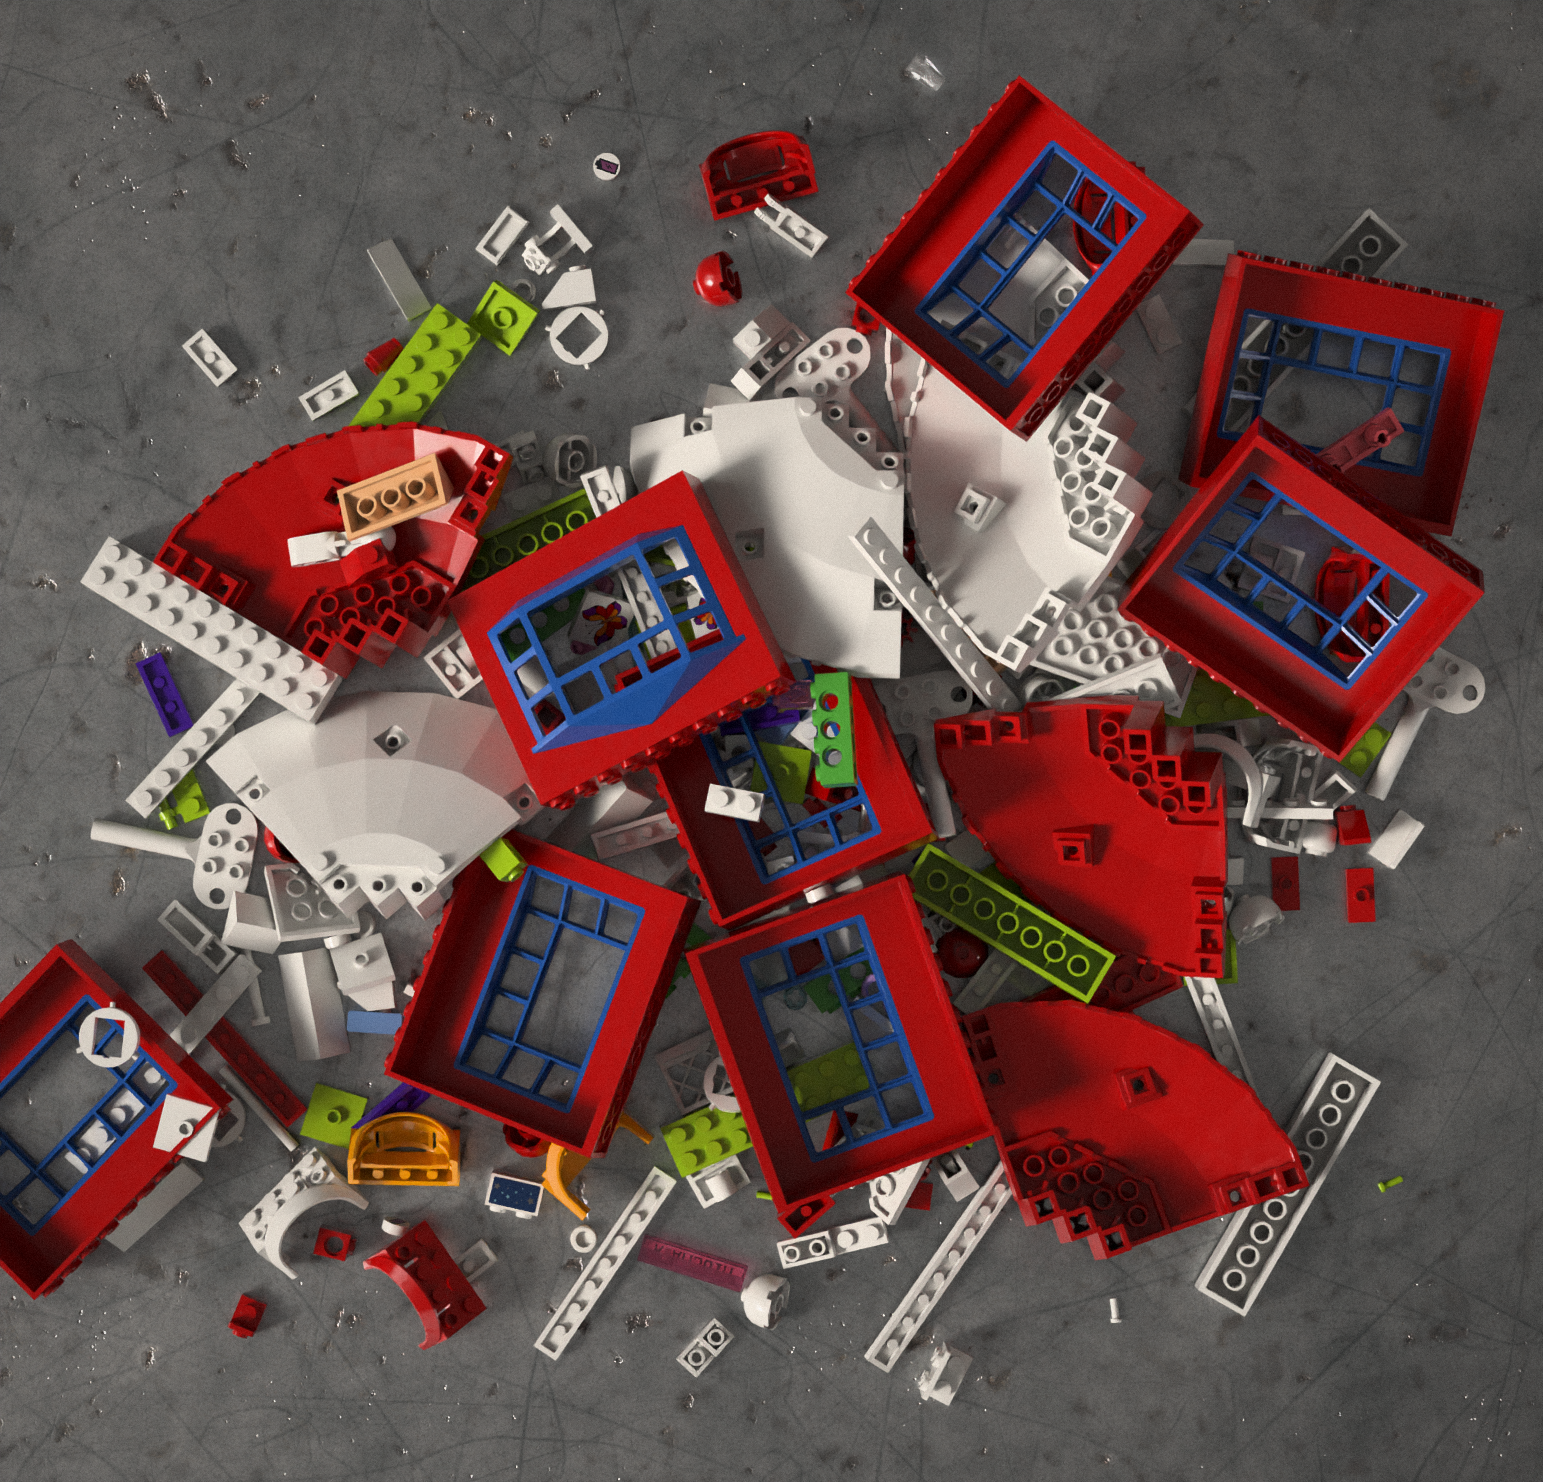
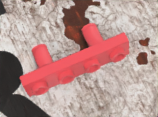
M1387 407L1316 455L1344 474L1345 470L1380 447L1388 446L1392 439L1405 431L1392 409Z

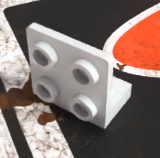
M946 1342L943 1343L942 1347L937 1346L930 1359L932 1366L929 1372L924 1370L918 1382L922 1399L927 1401L930 1396L949 1406L973 1360V1356Z

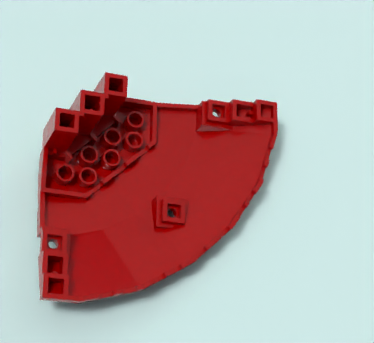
M413 421L397 422L394 425L376 424V426L367 427L362 425L342 427V430L334 433H323L306 438V441L298 444L284 445L271 452L272 455L261 462L255 461L252 463L253 466L245 471H238L225 478L221 482L223 485L211 496L207 495L202 500L203 504L193 514L188 513L173 528L153 563L345 679L348 678L360 656L382 669L396 646L418 658L431 636L436 637L451 613L447 600L461 592L484 543L485 538L478 533L491 511H495L514 457L478 435L460 431L454 432L436 426L421 425ZM433 453L438 456L454 487L450 501L445 506L392 525L396 533V543L393 552L399 568L349 588L340 565V561L346 556L341 557L337 561L291 567L288 539L322 532L336 531L339 533L346 531L340 503H335V498L338 496L337 490ZM478 511V516L472 520V513ZM225 586H228V591L226 592V594H223V588Z
M1108 695L1027 702L1022 712L997 711L995 708L936 719L934 722L937 762L944 779L948 780L953 791L952 798L955 803H958L961 810L963 824L972 835L975 834L983 844L982 849L991 854L996 861L995 866L1007 880L1011 878L1022 888L1021 892L1037 906L1039 904L1052 914V918L1067 927L1071 926L1083 933L1082 936L1088 939L1089 937L1102 944L1101 947L1117 957H1120L1122 954L1137 959V963L1146 965V962L1161 966L1163 971L1184 977H1224L1227 929L1224 889L1228 882V814L1226 772H1223L1222 752H1195L1193 727L1166 726L1164 701H1139V696ZM1005 721H1011L1014 726H1008ZM1070 846H1076L1078 850L1074 851ZM1207 900H1214L1216 904H1210Z
M1074 1000L1005 1002L961 1016L964 1032H966L971 1044V1048H969L970 1055L976 1059L980 1074H977L979 1081L985 1085L989 1095V1100L985 1102L987 1107L990 1106L991 1110H994L999 1125L995 1126L997 1134L993 1136L1014 1200L1018 1203L1026 1227L1052 1220L1060 1244L1087 1237L1094 1259H1108L1156 1238L1310 1186L1295 1145L1284 1130L1275 1122L1268 1108L1264 1107L1256 1096L1254 1089L1242 1079L1232 1074L1227 1067L1212 1058L1198 1044L1191 1043L1161 1026H1156L1142 1019L1138 1015L1113 1011ZM990 1074L997 1076L998 1080L995 1084L989 1082L988 1077ZM1136 1080L1142 1083L1140 1091L1135 1090L1133 1087ZM1233 1191L1239 1194V1199L1236 1202L1232 1201L1230 1197Z

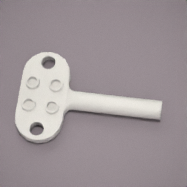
M836 328L825 334L786 364L778 373L775 381V396L777 399H782L783 393L786 390L793 389L798 393L799 397L822 398V403L849 404V423L853 428H876V452L900 453L851 390L852 384L865 373L871 360L870 346L861 333H857L856 330L851 328ZM852 340H858L862 344V350L857 354L850 353L847 349V344ZM904 459V462H903V471H904V473H906V460H905V459Z
M1439 647L1402 689L1409 696L1408 704L1371 777L1365 793L1379 800H1385L1429 709L1437 707L1449 713L1460 714L1467 713L1479 705L1486 688L1484 677L1476 666ZM1468 685H1472L1477 691V695L1472 701L1466 700L1463 696V689Z
M940 670L890 680L877 685L875 690L881 704L887 709L886 715L895 736L911 734L915 738L930 817L939 838L956 835L946 780L937 762L934 722L936 719L968 714L973 704L971 687L960 674L951 670ZM955 688L966 690L967 697L963 702H955L952 699L951 693Z
M225 803L212 810L208 814L202 835L199 838H189L95 818L91 830V839L192 860L195 864L193 876L195 894L205 906L212 909L230 908L233 891L246 893L259 836V824L256 816L248 807L239 803ZM237 809L240 811L241 820L238 824H232L228 821L227 813L229 810ZM215 888H220L225 893V899L220 904L213 902L211 899V892Z

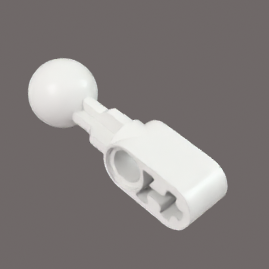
M390 526L353 541H348L346 531L339 533L336 531L322 532L288 539L291 567L337 561L341 557L347 556L355 548L381 538L385 547L391 551L396 543V533L393 527Z

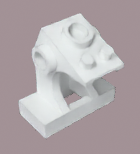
M558 204L550 210V214L557 221V224L541 238L535 235L525 243L526 250L522 254L526 265L531 270H535L539 276L545 271L548 274L555 271L561 265L559 260L576 246L585 256L594 249L592 244ZM555 236L563 245V248L553 256H550L543 248V245Z

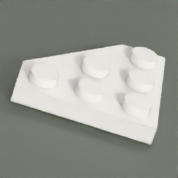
M293 863L265 866L264 874L279 942L359 933L361 927L357 911L347 918L329 898L320 884L314 878L312 879L300 871L301 868Z
M870 1111L863 1126L875 1131L885 1128L881 1114L877 1111ZM930 1159L867 1181L870 1183L872 1198H869L870 1209L888 1225L896 1224Z

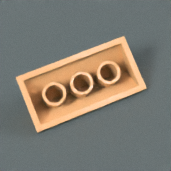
M433 453L337 490L348 541L356 540L447 505L454 487L438 456Z

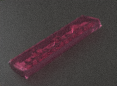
M646 1233L637 1261L736 1292L741 1291L748 1265Z

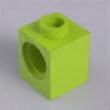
M500 837L479 855L496 877L504 882L517 880L524 873L522 869L528 865L509 840Z

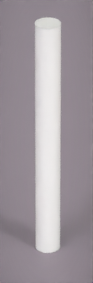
M225 1065L219 1071L220 1075L290 1151H293L299 1145L296 1140L233 1071Z

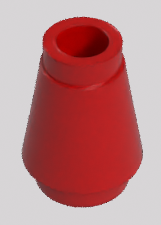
M393 337L391 340L367 352V356L363 361L369 370L378 376L380 373L384 374L404 348Z

